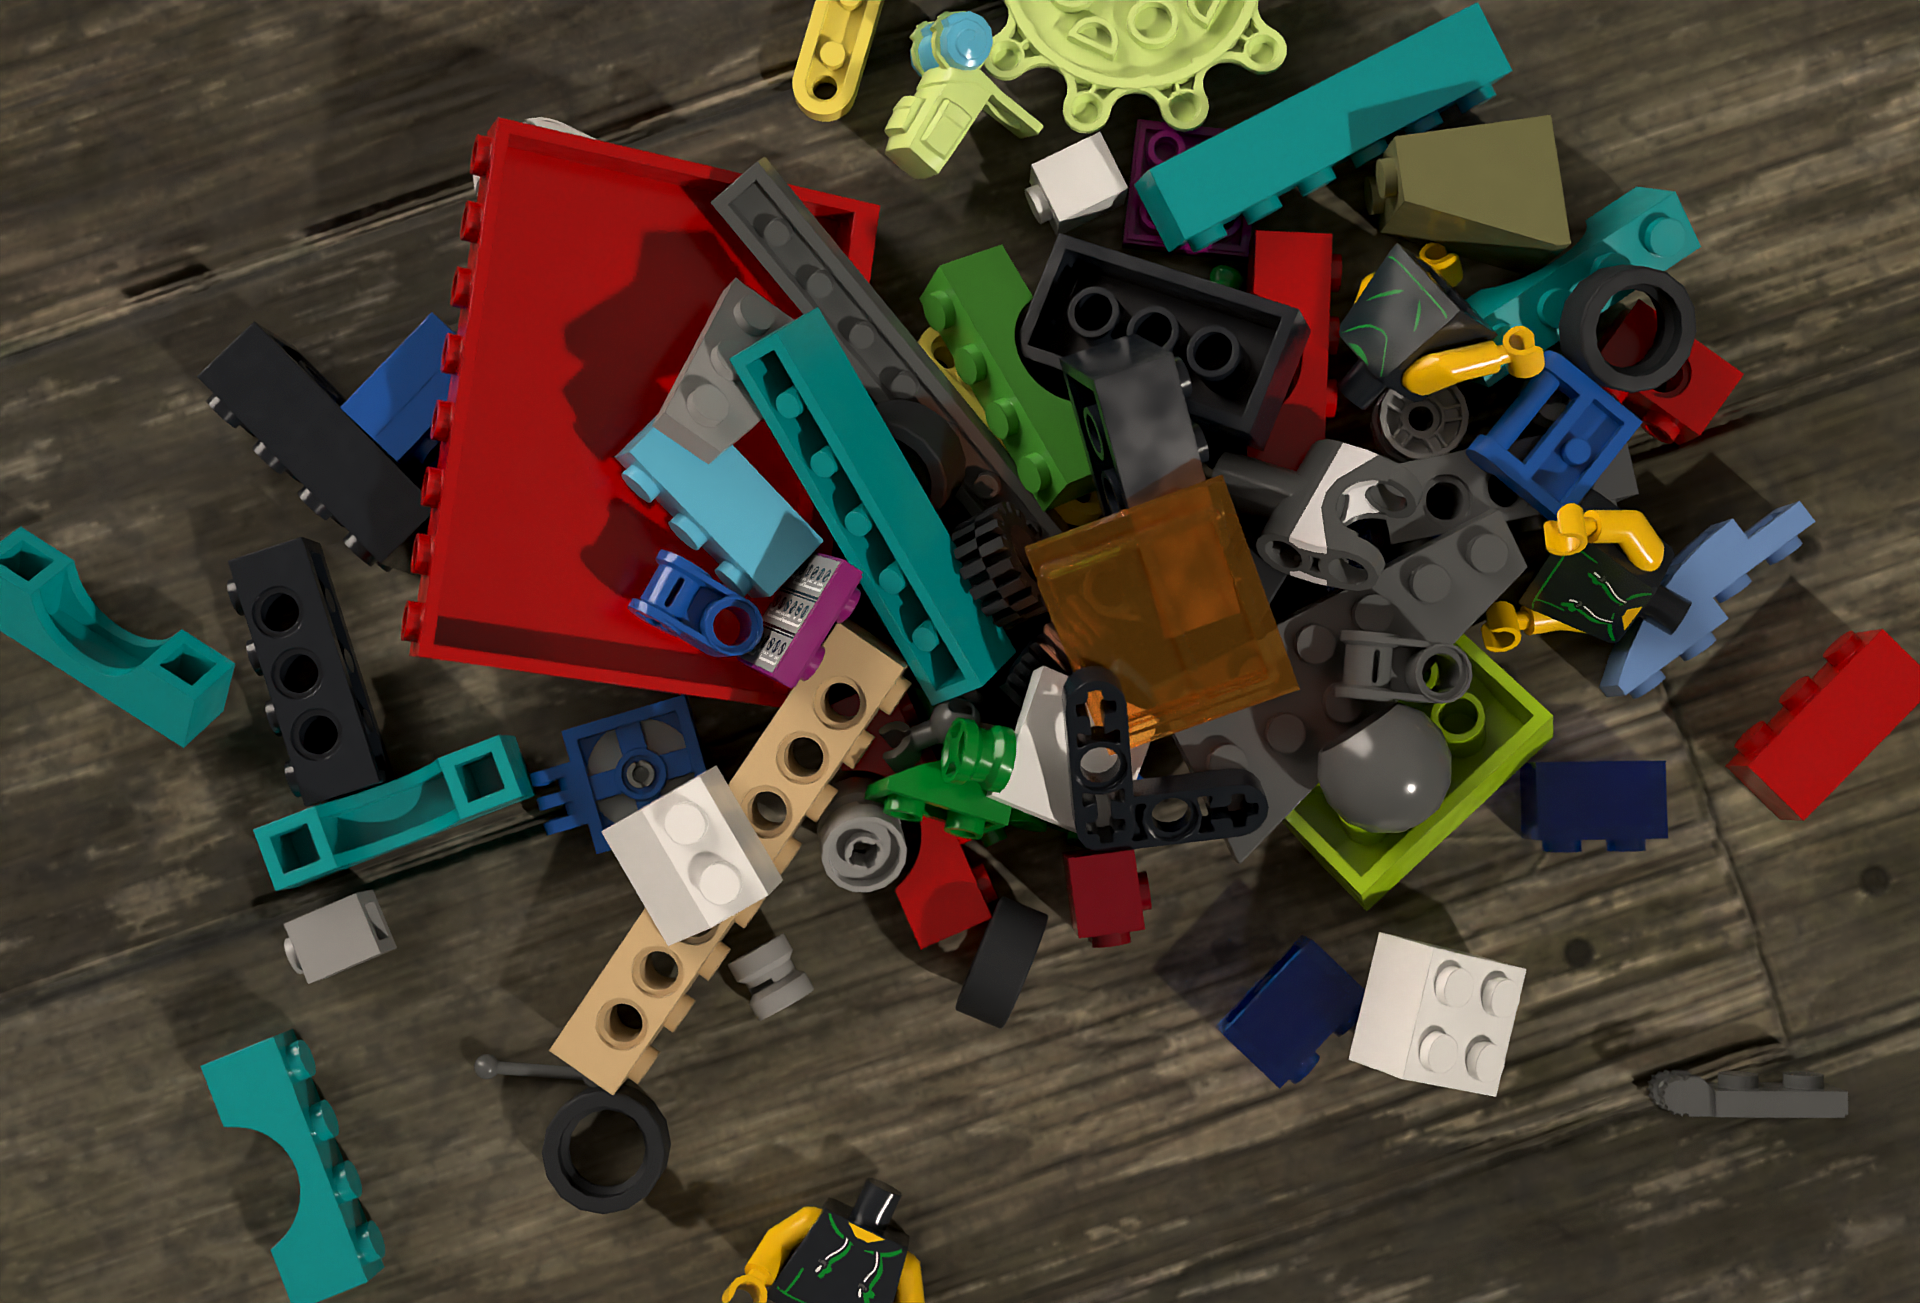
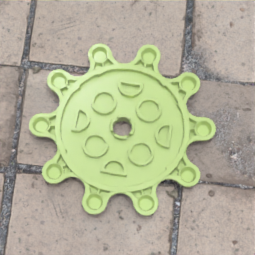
M1002 0L1008 8V21L1001 32L992 37L993 44L989 56L983 65L991 76L1002 81H1011L1026 71L1037 67L1051 68L1061 73L1067 83L1063 116L1067 125L1072 130L1081 134L1094 133L1104 127L1117 99L1129 94L1146 95L1153 99L1159 106L1162 117L1167 125L1174 130L1186 132L1200 127L1207 118L1209 104L1203 88V79L1205 73L1212 66L1221 63H1232L1243 67L1253 74L1267 75L1275 72L1282 66L1287 55V45L1284 38L1261 19L1258 11L1259 0Z

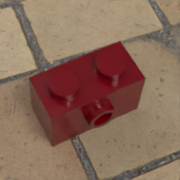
M1091 849L1062 852L1071 924L1078 938H1088V942L1092 943V948L1112 947L1131 943L1130 932L1145 930L1143 911L1152 909L1146 871L1137 872L1134 849L1115 852H1096Z

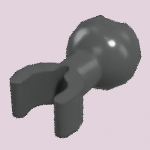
M957 696L937 704L930 715V719L910 727L901 721L887 723L879 729V734L893 750L885 752L883 759L895 773L914 767L920 760L923 750L939 743L944 744L947 731L957 717L975 720L978 727L981 728V716L976 705L968 699Z

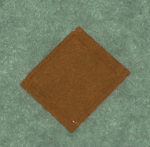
M1223 475L1213 477L1129 509H1123L1118 513L1025 546V552L1036 576L1039 590L1073 672L1087 666H1102L1113 671L1120 679L1127 703L1130 749L1300 689ZM1099 690L1088 692V700L1086 702L1095 726H1103L1100 713V701L1103 699V696ZM1106 748L1109 756L1116 754L1113 750Z

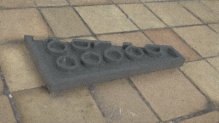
M1489 509L1386 563L1376 585L1370 589L1353 591L1338 588L1148 688L1190 773L1237 768L1253 773L1260 780L1269 806L1266 820L1260 828L1251 834L1224 838L1233 859L1237 863L1241 864L1319 783L1318 753L1320 750L1360 721L1393 704L1334 697L1335 687L1342 685L1346 644L1340 641V630L1389 633L1400 635L1404 639L1441 642L1453 645L1526 570L1527 565L1500 509ZM1429 657L1424 663L1423 675L1434 665L1435 660ZM1244 794L1232 795L1231 804L1227 806L1229 811L1240 809L1241 801L1245 799ZM1203 796L1205 803H1208L1206 796Z

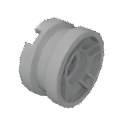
M1455 384L1431 393L1423 401L1415 403L1388 388L1380 396L1372 410L1370 427L1374 442L1384 456L1399 464L1448 454L1456 448L1467 431L1469 411L1464 395ZM1411 410L1422 415L1427 412L1431 415L1432 419L1426 423L1424 431L1415 430L1410 425L1408 418Z

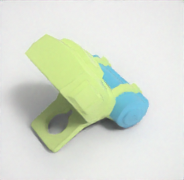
M945 11L937 16L936 21H923L916 26V29L909 37L913 41L910 49L911 66L922 79L916 88V94L914 96H904L893 108V114L884 130L889 137L885 155L900 169L914 179H925L938 174L982 109L1019 138L1039 134L1044 126L1003 93L980 70L989 56L993 44L991 27L982 16L971 11Z

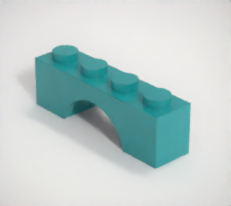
M1635 187L1585 220L1587 225L1585 234L1564 255L1542 269L1521 279L1501 286L1481 289L1465 299V301L1498 334L1493 340L1496 345H1502L1503 336L1509 329L1514 326H1524L1534 333L1535 346H1539L1545 351L1560 341L1559 322L1565 301L1581 280L1600 268L1622 264L1645 266L1665 271L1701 247L1676 192ZM1623 290L1614 294L1601 310V313L1635 290ZM1503 364L1498 373L1468 381L1489 388L1510 373L1507 371L1506 365Z
M21 526L0 541L1 632L183 748L224 711L235 667L233 661L183 629L170 638L152 640L134 635L121 628L109 619L89 597L79 578L75 561Z
M497 735L437 758L433 763L388 783L342 799L307 808L253 829L274 889L279 891L311 883L536 796L537 793L532 786L516 737Z
M291 1029L201 1065L200 1067L223 1127L253 1129L271 1137L288 1153L297 1170L300 1183L298 1212L286 1235L271 1249L290 1302L317 1303L372 1279L385 1267L382 1258L385 1256L384 1240L376 1223L372 1220L367 1222L358 1199L362 1195V1184L359 1174L351 1161L343 1160L335 1139L339 1134L337 1117L329 1102L320 1100L312 1076L316 1074L315 1061L305 1041L297 1040L294 1030Z

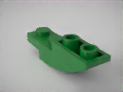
M941 760L901 771L874 782L866 788L864 798L885 804L883 812L886 815L914 822L922 821L923 816L945 822L944 831L957 837L982 839L983 834L1008 826L1009 823L1016 828L1033 832H1045L1047 827L1068 833L1067 842L1086 848L1078 839L1077 833L986 797L988 791L982 790L978 782L968 780L963 785L944 782L941 774Z

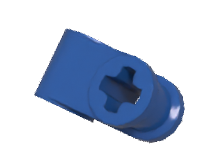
M660 549L655 560L659 566L641 598H632L627 607L630 612L648 624L667 634L679 637L705 654L714 657L738 656L753 650L760 642L764 630L761 613L758 607L750 600L712 579L707 572L694 563L663 549ZM722 609L729 610L735 614L740 623L738 638L731 645L723 644L714 633L713 622L715 616Z

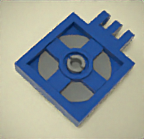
M681 695L561 731L570 762L531 773L529 776L533 787L546 786L558 780L560 792L536 799L540 811L565 805L568 815L566 817H556L543 823L546 835L549 836L588 824L596 854L612 850L601 831L709 770L688 696Z

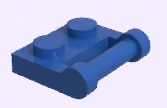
M1547 350L1544 352L1545 366L1543 370L1529 381L1487 435L1480 434L1467 448L1466 455L1480 469L1495 475L1545 518L1557 521L1558 510L1568 503L1578 505L1639 428L1642 421L1564 356ZM1555 390L1563 392L1571 401L1521 462L1508 449Z

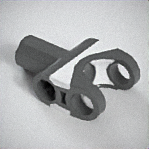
M1330 439L1318 440L1312 444L1297 471L1232 451H1225L1213 470L1209 487L1213 486L1218 492L1224 510L1266 523L1257 539L1256 548L1261 558L1271 567L1285 574L1316 584L1353 591L1367 590L1376 585L1384 570L1385 561L1383 555L1375 546L1358 537L1359 533L1347 526L1357 520L1368 518L1384 520L1387 517L1407 518L1415 512L1423 496L1421 484L1416 476L1407 468L1369 450ZM1383 484L1398 489L1404 497L1390 492ZM1347 559L1358 562L1365 569L1349 565Z

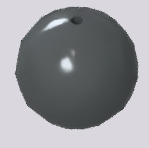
M1399 702L1386 706L1360 721L1328 743L1318 753V781L1327 803L1345 822L1371 833H1401L1421 824L1440 808L1451 784L1452 754L1442 730L1424 712Z

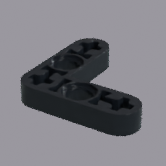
M1102 666L1080 668L1067 678L1062 690V706L1071 807L1078 839L1086 848L1096 852H1115L1216 840L1251 834L1262 826L1268 815V802L1260 780L1253 773L1245 769L1229 768L1133 780L1127 703L1120 679L1113 671ZM1099 690L1103 696V699L1100 701L1103 726L1091 727L1085 703L1088 700V692ZM1098 747L1108 748L1117 754V760L1114 765L1104 772H1089L1080 765L1083 756L1090 750ZM1095 794H1107L1112 815L1109 819V825L1104 827H1098L1096 824L1098 808ZM1244 794L1245 799L1241 801L1240 809L1229 811L1227 806L1231 804L1232 795ZM1206 796L1208 803L1205 804L1208 815L1202 816L1198 797ZM1178 798L1188 804L1184 815L1176 821L1161 822L1152 816L1153 809L1162 800Z

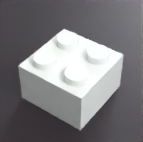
M1379 932L1349 1060L1400 1079L1496 1097L1517 1007L1520 1002L1526 969L1475 954Z

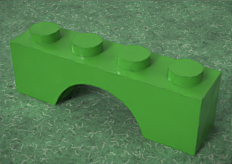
M1001 244L940 265L919 299L923 305L924 314L929 325L939 332L952 354L958 375L966 384L970 385L984 409L990 430L996 437L1002 440L1016 464L1022 485L1034 495L1042 511L1046 512L1094 492L1096 489L1071 401L1055 396L1040 386L1027 372L1018 355L1015 344L1016 322L1033 296Z

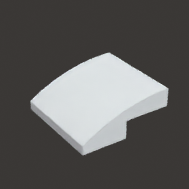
M1042 666L1032 673L1014 731L1017 742L1016 758L1010 780L1000 793L988 791L986 797L1076 833L1071 807L1062 706L1063 685L1069 676ZM1099 690L1088 692V700L1085 703L1091 727L1103 726L1100 713V701L1103 699V696ZM1126 701L1132 779L1137 780L1159 714ZM1098 747L1087 752L1083 756L1080 765L1089 772H1104L1114 765L1117 760V754L1108 748ZM1095 794L1098 808L1096 824L1098 827H1104L1109 825V819L1112 815L1107 794Z

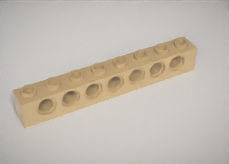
M847 618L840 624H836L822 645L825 647V655L819 668L808 680H799L728 784L780 875L803 844L793 836L805 818L809 817L817 823L837 795L839 790L829 783L841 765L844 763L851 769H854L875 739V736L866 731L871 721L880 709L890 716L912 684L903 677L909 667L903 655L850 618ZM845 683L857 691L860 697V709L857 715L846 717L833 710L829 702V692L833 684ZM797 738H810L819 744L823 752L821 768L810 770L797 763L793 755V745ZM760 792H773L783 799L787 810L784 821L772 822L761 815L757 806ZM766 897L712 928L669 946L645 908L549 1051L611 1095H614L628 1078L639 1084L660 1054V1051L651 1046L663 1027L672 1033L677 1029L696 1001L686 994L698 975H701L708 981L731 950L730 947L722 943V940L732 925L737 923L742 928H745ZM661 951L672 956L678 966V976L668 978L660 975L652 964V953ZM618 1004L631 1005L640 1013L642 1018L641 1029L629 1028L621 1022L617 1014Z

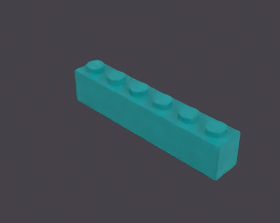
M1477 2L1149 169L1134 184V187L1168 252L1170 253L1188 243L1193 253L1227 236L1224 224L1243 215L1249 225L1281 208L1282 204L1278 196L1297 187L1303 197L1337 178L1332 168L1351 159L1355 168L1358 169L1381 157L1388 147L1386 142L1388 139L1402 132L1408 135L1433 130L1444 123L1439 113L1457 104L1461 113L1464 114L1487 102L1497 95L1492 85L1513 70Z
M819 307L782 326L729 358L846 560L863 572L861 575L863 577L860 580L863 589L931 705H937L982 687L1016 653V650L1003 627H997L993 624L992 615L986 617L981 611L982 602L980 599L974 601L969 590L972 586L968 579L963 580L959 569L963 568V564L955 559L953 549L957 548Z

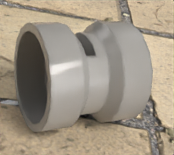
M784 933L770 939L728 964L735 980L746 984L751 993L749 1005L758 1021L781 1011L814 990L806 972L797 970L790 959L793 949Z

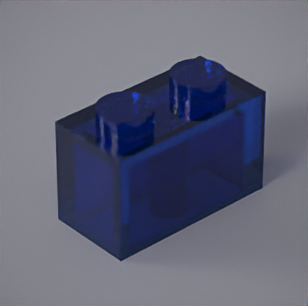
M1666 761L1527 762L1520 768L1521 836L1524 839L1542 840V852H1582V840H1606V851H1646V839H1668Z
M1301 935L1215 1027L1280 1089L1288 1080L1296 1084L1310 1073L1320 1059V1055L1316 1050L1332 1033L1340 1037L1354 1026L1358 1021L1361 1009L1359 1004L1363 1001L1365 989L1312 939Z

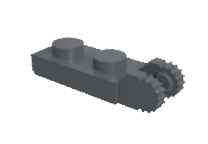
M1664 1070V1072L1657 1071L1658 1073L1655 1076L1651 1075L1652 1079L1648 1081L1649 1087L1646 1088L1649 1090L1648 1097L1653 1099L1652 1103L1658 1104V1107L1670 1110V1113L1673 1115L1677 1113L1680 1116L1685 1114L1689 1117L1845 1118V1115H1848V1091L1824 1083V1074L1816 1072L1788 1071L1782 1073L1783 1082H1759V1074L1721 1071L1718 1072V1082H1705L1700 1076L1692 1075L1686 1070H1672L1671 1073Z

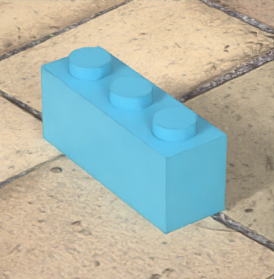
M656 415L615 456L626 469L621 474L623 480L646 502L651 503L656 499L673 517L668 522L670 528L687 546L696 551L701 546L719 564L715 569V573L729 589L742 597H745L746 594L751 598L771 597L824 540L733 445L708 465L654 428L652 424L657 417Z

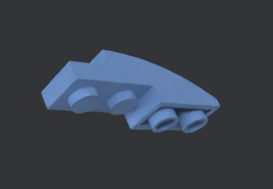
M1798 501L1776 508L1745 532L1741 530L1733 518L1711 525L1684 547L1672 560L1661 585L1692 602L1686 616L1672 635L1637 617L1620 641L1615 642L1609 655L1599 686L1605 696H1624L1629 693L1633 699L1639 698L1666 678L1660 669L1678 656L1683 661L1690 660L1710 647L1716 641V637L1711 631L1729 619L1713 597H1715L1718 603L1728 600L1752 582L1746 573L1763 560H1766L1769 565H1773L1802 545L1797 535L1816 522L1803 504Z

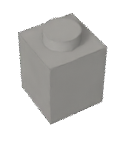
M373 890L352 894L284 923L289 936L284 941L287 958L298 974L304 973L308 984L333 976L397 948Z

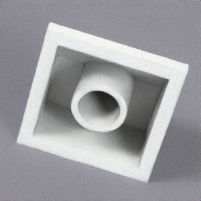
M717 765L601 831L668 946L710 929L767 897L783 881Z

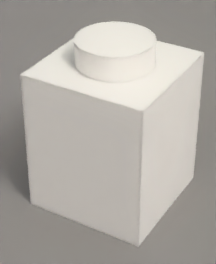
M1098 132L1032 164L1029 180L1031 187L1025 189V195L1037 221L1042 224L1049 220L1056 236H1058L1059 233L1064 234L1124 205L1128 186L1101 132Z

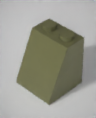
M1551 115L1395 136L1380 159L1377 160V163L1370 172L1371 176L1366 177L1364 181V197L1369 215L1377 214L1379 232L1423 246L1431 242L1439 243L1445 247L1447 253H1455L1461 257L1523 275L1532 274L1542 269L1571 244Z

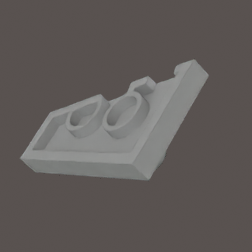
M735 278L719 297L652 426L709 465L764 419L729 358L794 319Z

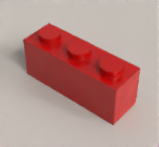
M1883 629L1856 633L1851 630L1836 639L1823 654V658L1827 663L1812 678L1804 676L1793 683L1779 698V703L1783 708L1767 724L1764 721L1754 724L1735 743L1734 747L1739 752L1729 761L1726 767L1780 820L1804 821L1920 703V665Z

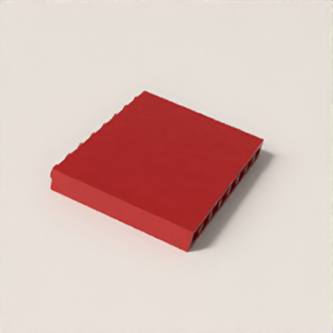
M498 117L487 131V136L477 134L471 155L470 174L480 176L477 202L467 200L461 222L460 240L471 242L467 268L457 266L452 283L450 306L461 308L457 334L447 333L442 350L440 371L444 374H450L451 378L447 401L439 399L436 401L432 417L431 440L441 441L437 468L427 466L424 474L421 506L431 508L427 535L417 533L414 541L411 573L421 575L417 602L407 600L404 608L401 641L411 642L409 656L780 709L792 691L791 688L752 670L736 660L738 656L714 657L705 654L679 637L667 634L648 624L627 609L632 598H641L659 564L655 559L660 549L673 552L687 559L707 572L712 579L724 586L726 585L715 573V569L719 564L701 546L697 551L690 548L672 531L668 522L673 517L656 499L651 503L646 502L625 483L621 474L626 469L615 458L659 413L719 297L735 278L795 320L803 315L710 203L743 173ZM788 184L870 284L880 205ZM762 419L754 428L735 442L733 446L824 540L815 552L832 556L834 537L766 421ZM780 587L771 597L751 598L746 594L744 598L750 600L758 607L761 616H763ZM722 609L715 616L713 628L717 639L723 644L731 645L738 638L740 623L736 615L729 610Z

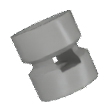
M851 777L833 784L832 786L839 791L816 823L817 834L820 840L821 859L826 874L838 886L852 892H872L886 887L899 876L906 862L907 847L900 819L886 815L883 812L885 804L864 798L867 786L877 782L870 778Z

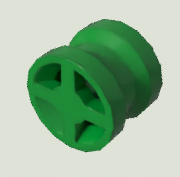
M957 717L949 727L943 744L941 774L944 782L963 785L970 780L978 782L982 790L1000 793L1009 782L1014 768L1017 745L1015 732L1012 728L994 725L989 730L978 727L975 720Z

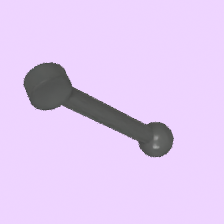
M490 1054L481 1055L474 1064L477 1076L485 1080L492 1079L497 1074L583 1080L585 1085L590 1088L599 1086L570 1066L498 1061L496 1057Z

